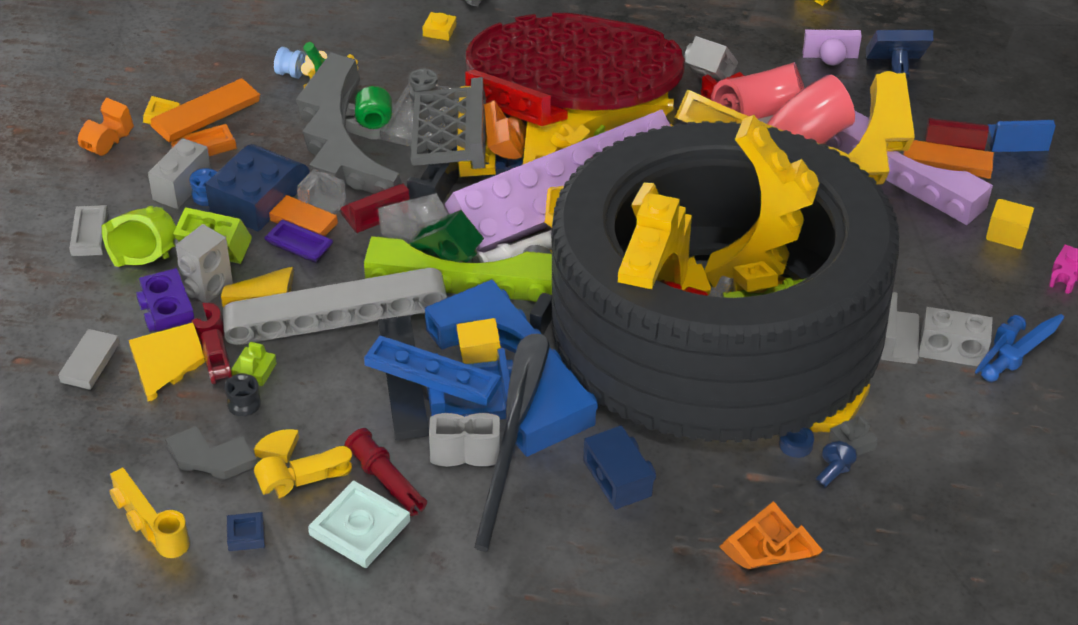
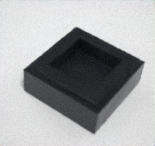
M546 293L540 294L530 312V325L544 335L552 320V295Z

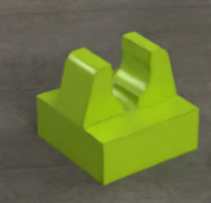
M250 341L249 347L244 348L232 367V376L249 374L257 379L259 386H264L277 364L276 355L266 352L263 344Z

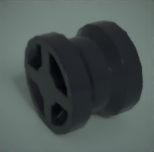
M237 374L230 377L224 387L229 411L237 416H248L258 411L261 399L258 393L259 385L257 379L249 374Z

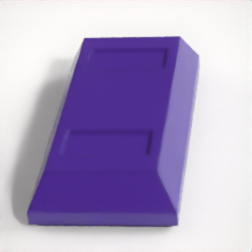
M283 219L264 237L271 245L315 263L333 244L332 239Z

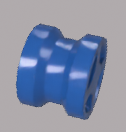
M203 168L196 170L190 175L192 199L196 204L208 206L205 183L217 171Z

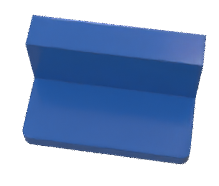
M1053 120L999 121L996 124L988 125L989 133L987 140L991 152L1049 151L1056 125Z

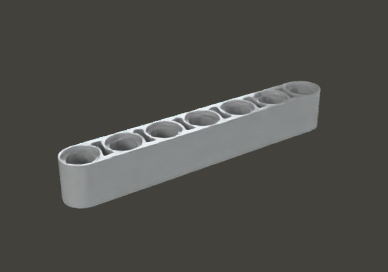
M425 268L231 302L222 309L225 339L230 344L243 345L249 344L250 341L260 342L378 321V319L425 313V307L447 298L443 275L438 269Z

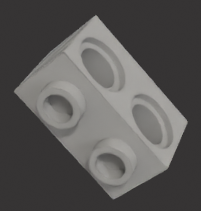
M695 36L693 43L687 46L684 56L686 59L685 63L698 78L702 79L704 75L709 74L717 82L733 75L738 64L737 59L727 46Z
M202 224L176 244L177 263L180 268L182 283L189 297H195L203 303H209L222 293L224 286L233 284L225 236Z
M927 307L920 333L919 357L978 366L989 350L993 317Z

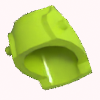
M148 206L147 208L133 210L101 225L105 248L116 267L143 265L153 262L159 257L167 259L169 258L168 251L175 247L174 241L176 237L173 235L176 225L163 207Z

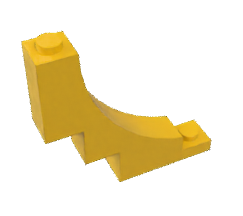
M886 71L876 74L870 87L871 108L866 132L856 147L849 153V155L862 160L859 165L860 169L868 172L869 177L876 180V185L884 184L890 172L887 151H908L915 138L906 73Z
M668 93L647 103L628 108L599 111L563 108L568 111V119L545 126H539L527 121L523 164L561 149L554 146L550 140L553 134L560 130L563 123L569 125L573 131L582 124L590 130L586 138L589 139L594 137V132L601 125L605 126V131H609L659 110H663L666 116L673 110L674 99L668 98Z

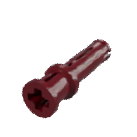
M360 428L354 431L347 438L344 446L349 448L352 455H355L361 462V468L364 472L375 475L406 511L410 512V516L418 515V512L414 509L415 506L422 512L427 505V500L420 495L390 462L387 449L376 444L372 439V433L367 428Z

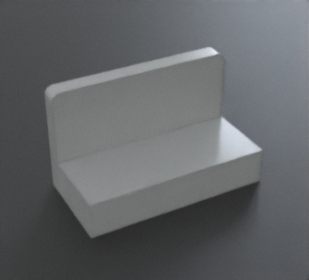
M893 292L885 345L880 360L917 364L919 359V314L897 311L898 293Z

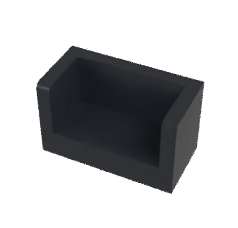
M458 162L429 164L420 179L409 177L407 188L409 189L410 208L436 215L459 178Z

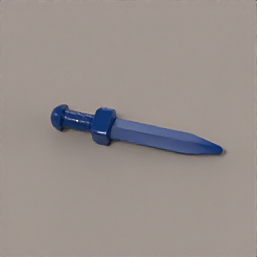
M1057 315L1042 322L1012 346L1005 343L999 349L998 358L991 364L988 363L981 370L983 379L988 382H994L998 380L999 374L1006 368L1010 370L1019 368L1022 365L1023 356L1053 334L1063 321L1064 315Z
M1013 315L1007 321L1009 324L1003 323L998 327L994 346L982 359L975 374L984 369L1005 343L1011 346L1015 344L1018 332L1021 329H1026V321L1022 316Z

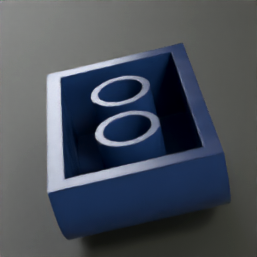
M247 145L205 183L209 211L241 219L246 227L259 232L270 221L269 212L286 195L294 197L311 181L310 170L300 162L258 145Z

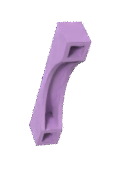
M855 111V122L853 125L835 135L825 145L849 154L865 134L869 118ZM887 151L890 172L886 180L965 225H968L987 208L993 186L967 171L935 168L914 161L897 151Z

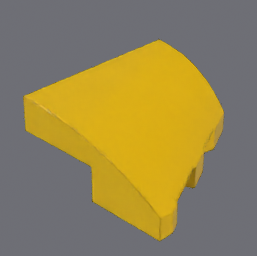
M283 268L224 286L221 294L223 308L228 303L291 292L294 268Z
M193 322L128 340L148 401L156 399V391L168 382L175 385L183 379L184 374L197 369L205 363Z

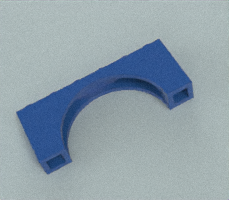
M493 280L425 307L426 331L441 350L460 345L456 324L491 318L496 319L501 348L515 354L517 346L523 338L530 334H541L538 329H534L530 325L524 312L514 306L510 301L508 293L504 289L501 290ZM549 349L536 394L520 425L516 445L526 457L596 424L598 403L594 394L586 391L571 370L563 364L559 353L555 349Z

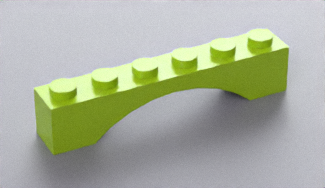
M371 236L364 260L365 279L425 268H435L441 271L443 275L446 293L458 294L493 280L501 290L504 289L508 293L510 299L537 302L542 293L552 295V254L526 251L517 256L494 262L460 263L427 255L413 248L402 239Z

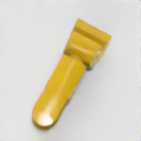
M338 446L321 454L289 461L290 468H287L285 461L279 457H266L256 464L254 473L263 495L275 489L280 499L293 489L294 484L298 487L326 478L348 475L352 470L350 462L352 452L345 446Z

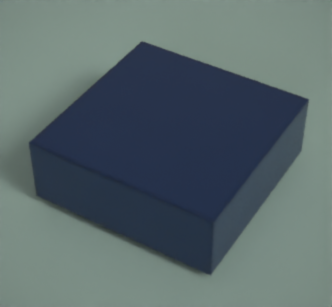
M263 512L227 515L228 551L265 548Z

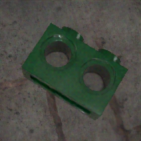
M459 210L424 225L408 244L427 255L442 260L466 263L478 253L476 248L484 240V237L464 212Z

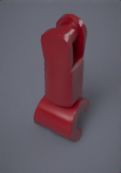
M203 303L207 321L196 318L191 320V322H193L198 338L201 341L211 383L216 384L215 380L232 377V371L223 339L224 326L220 309L214 303Z

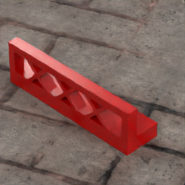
M477 70L465 72V86H471V78L483 77L486 103L495 100L503 113L539 126L568 119L567 110L551 105V95Z

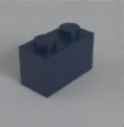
M622 425L584 438L583 461L614 510L652 496L653 482L656 480L655 469L649 460L645 461L640 453L637 441L634 437L628 436Z

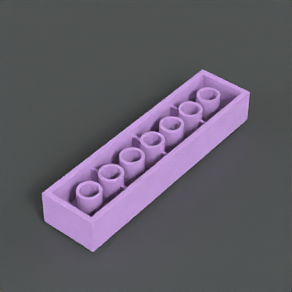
M663 110L656 111L455 191L449 197L445 206L449 214L462 210L484 237V240L476 248L479 252L484 253L495 249L497 244L500 243L509 244L550 227L544 223L548 188L564 186L565 182L569 181L571 174L576 173V169L580 165H584L585 160L593 158V154L602 152V149L606 146H613V143L616 141H623L627 136H636V133L648 132L652 128L661 129V126H670Z

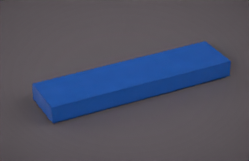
M379 335L364 357L365 366L486 407L501 385V375Z

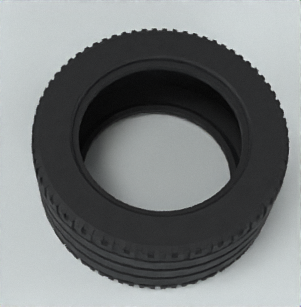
M702 121V123L688 122L685 125L678 123L671 127L666 125L661 126V129L652 128L648 132L636 133V136H627L623 141H616L613 143V146L604 147L602 152L593 154V158L585 160L584 165H580L576 169V173L571 174L569 181L565 182L564 188L559 193L553 214L551 232L552 323L557 350L560 353L562 362L576 376L580 384L588 392L594 394L599 404L602 406L607 405L608 410L613 413H620V417L624 419H632L634 424L646 425V428L650 430L658 429L663 434L672 433L675 437L679 438L687 436L690 440L701 438L707 442H712V439L720 440V442H727V440L742 442L745 439L750 441H757L758 438L772 439L774 435L779 437L786 436L787 432L796 433L800 431V428L808 429L813 427V423H821L825 421L827 416L832 417L836 415L837 410L842 411L846 408L847 403H852L856 395H860L863 392L864 387H867L870 379L875 374L885 345L899 257V226L896 221V213L893 212V206L889 203L888 196L883 194L881 186L876 185V180L869 177L868 172L860 169L857 163L850 162V158L847 156H841L837 150L828 149L827 145L818 144L814 139H806L803 135H794L790 131H780L775 127L767 128L779 149L786 153L789 162L793 163L802 159L809 170L816 174L820 184L813 204L800 209L804 222L798 240L785 244L790 254L784 273L795 280H805L787 289L760 296L737 298L705 296L671 287L658 280L655 281L653 289L618 282V271L637 225V218L631 204L643 183H654L659 195L680 199L679 206L686 207L685 214L692 215L689 256L710 255L740 239L754 225L760 216L761 190L754 164L735 141L741 124L732 121L730 123Z

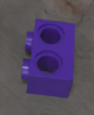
M177 268L139 278L141 291L136 292L140 310L147 309V313H144V318L149 332L155 331L156 333L192 323L191 320L195 319L193 308Z

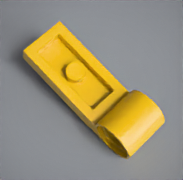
M123 467L110 473L114 487L110 490L111 498L118 509L125 508L127 511L126 516L132 529L135 532L141 530L148 542L151 541L157 551L166 558H176L186 553L190 542L183 514L176 510H166L157 514Z

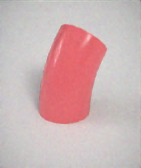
M795 62L760 73L721 80L714 86L711 100L744 115H755L759 119L774 115L786 102L805 87Z
M831 74L813 82L797 93L773 115L767 124L781 130L790 131L794 135H803L806 139H814L817 143L825 144L835 135L853 125L855 122V111L845 86L837 77Z

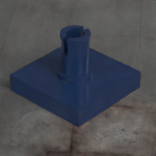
M877 30L866 47V59H891L892 72L906 73V78L910 77L908 58H921L934 41L933 30Z

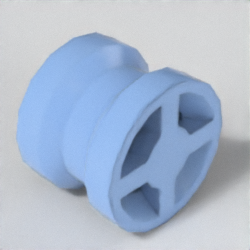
M280 47L274 60L275 73L279 75L287 73L291 77L299 79L302 76L301 66L305 63V52L300 50L291 52L289 48Z

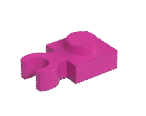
M1064 245L1054 262L1053 273L1049 282L1050 287L1053 288L1057 282H1063L1067 285L1065 293L1069 294L1072 292L1075 281H1078L1077 248Z

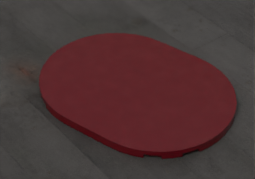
M552 13V16L536 18L535 14L515 17V22L503 26L499 22L475 36L466 49L467 71L477 70L551 95V105L575 110H614L647 103L672 90L682 79L685 70V59L682 55V49L674 40L665 39L663 33L641 25L574 13Z

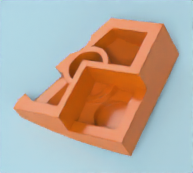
M495 100L484 104L488 148L493 153L504 158H521L524 153V137H526L527 128L523 121L514 116L507 118Z
M774 501L719 546L733 561L746 569L815 557L823 551L802 525L796 528Z

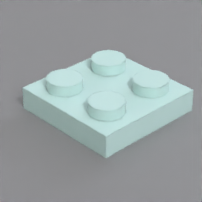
M353 480L308 526L309 535L362 567L367 568L410 522V512Z

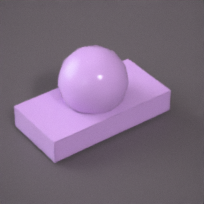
M805 29L802 50L803 58H821L827 65L832 66L840 64L845 58H858L862 38L861 30Z

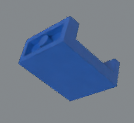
M499 348L497 349L496 361L468 364L501 375V385L487 407L427 387L431 416L441 413H453L465 417L476 413H489L499 416L500 420L506 419L507 396L513 361L506 360L505 349Z

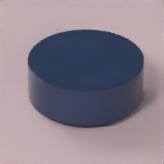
M804 427L800 428V431L796 433L787 432L786 436L780 437L779 447L782 452L790 457H805L813 450L814 434L809 428Z

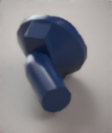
M843 441L827 444L823 448L822 456L829 465L815 479L826 488L840 473L849 472L851 465L857 458L856 450Z

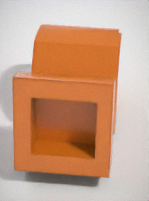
M107 97L102 103L100 110L103 115V122L98 124L87 120L78 135V145L81 148L100 156L110 151L113 142L118 144L120 138L128 137L129 132L134 127L128 107Z

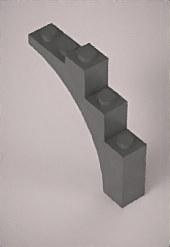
M332 52L296 98L301 119L308 122V125L303 130L307 149L316 155L310 163L315 185L322 189H330L339 193L342 192L346 185H349L354 189H362L375 194L402 184L399 173L379 165L363 154L349 137L345 129L346 111L351 95L360 82V76L355 59Z

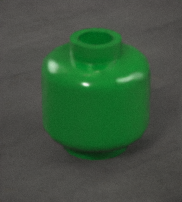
M369 86L360 90L355 97L354 116L357 122L367 129H380L386 126L392 118V98L390 94L378 86Z

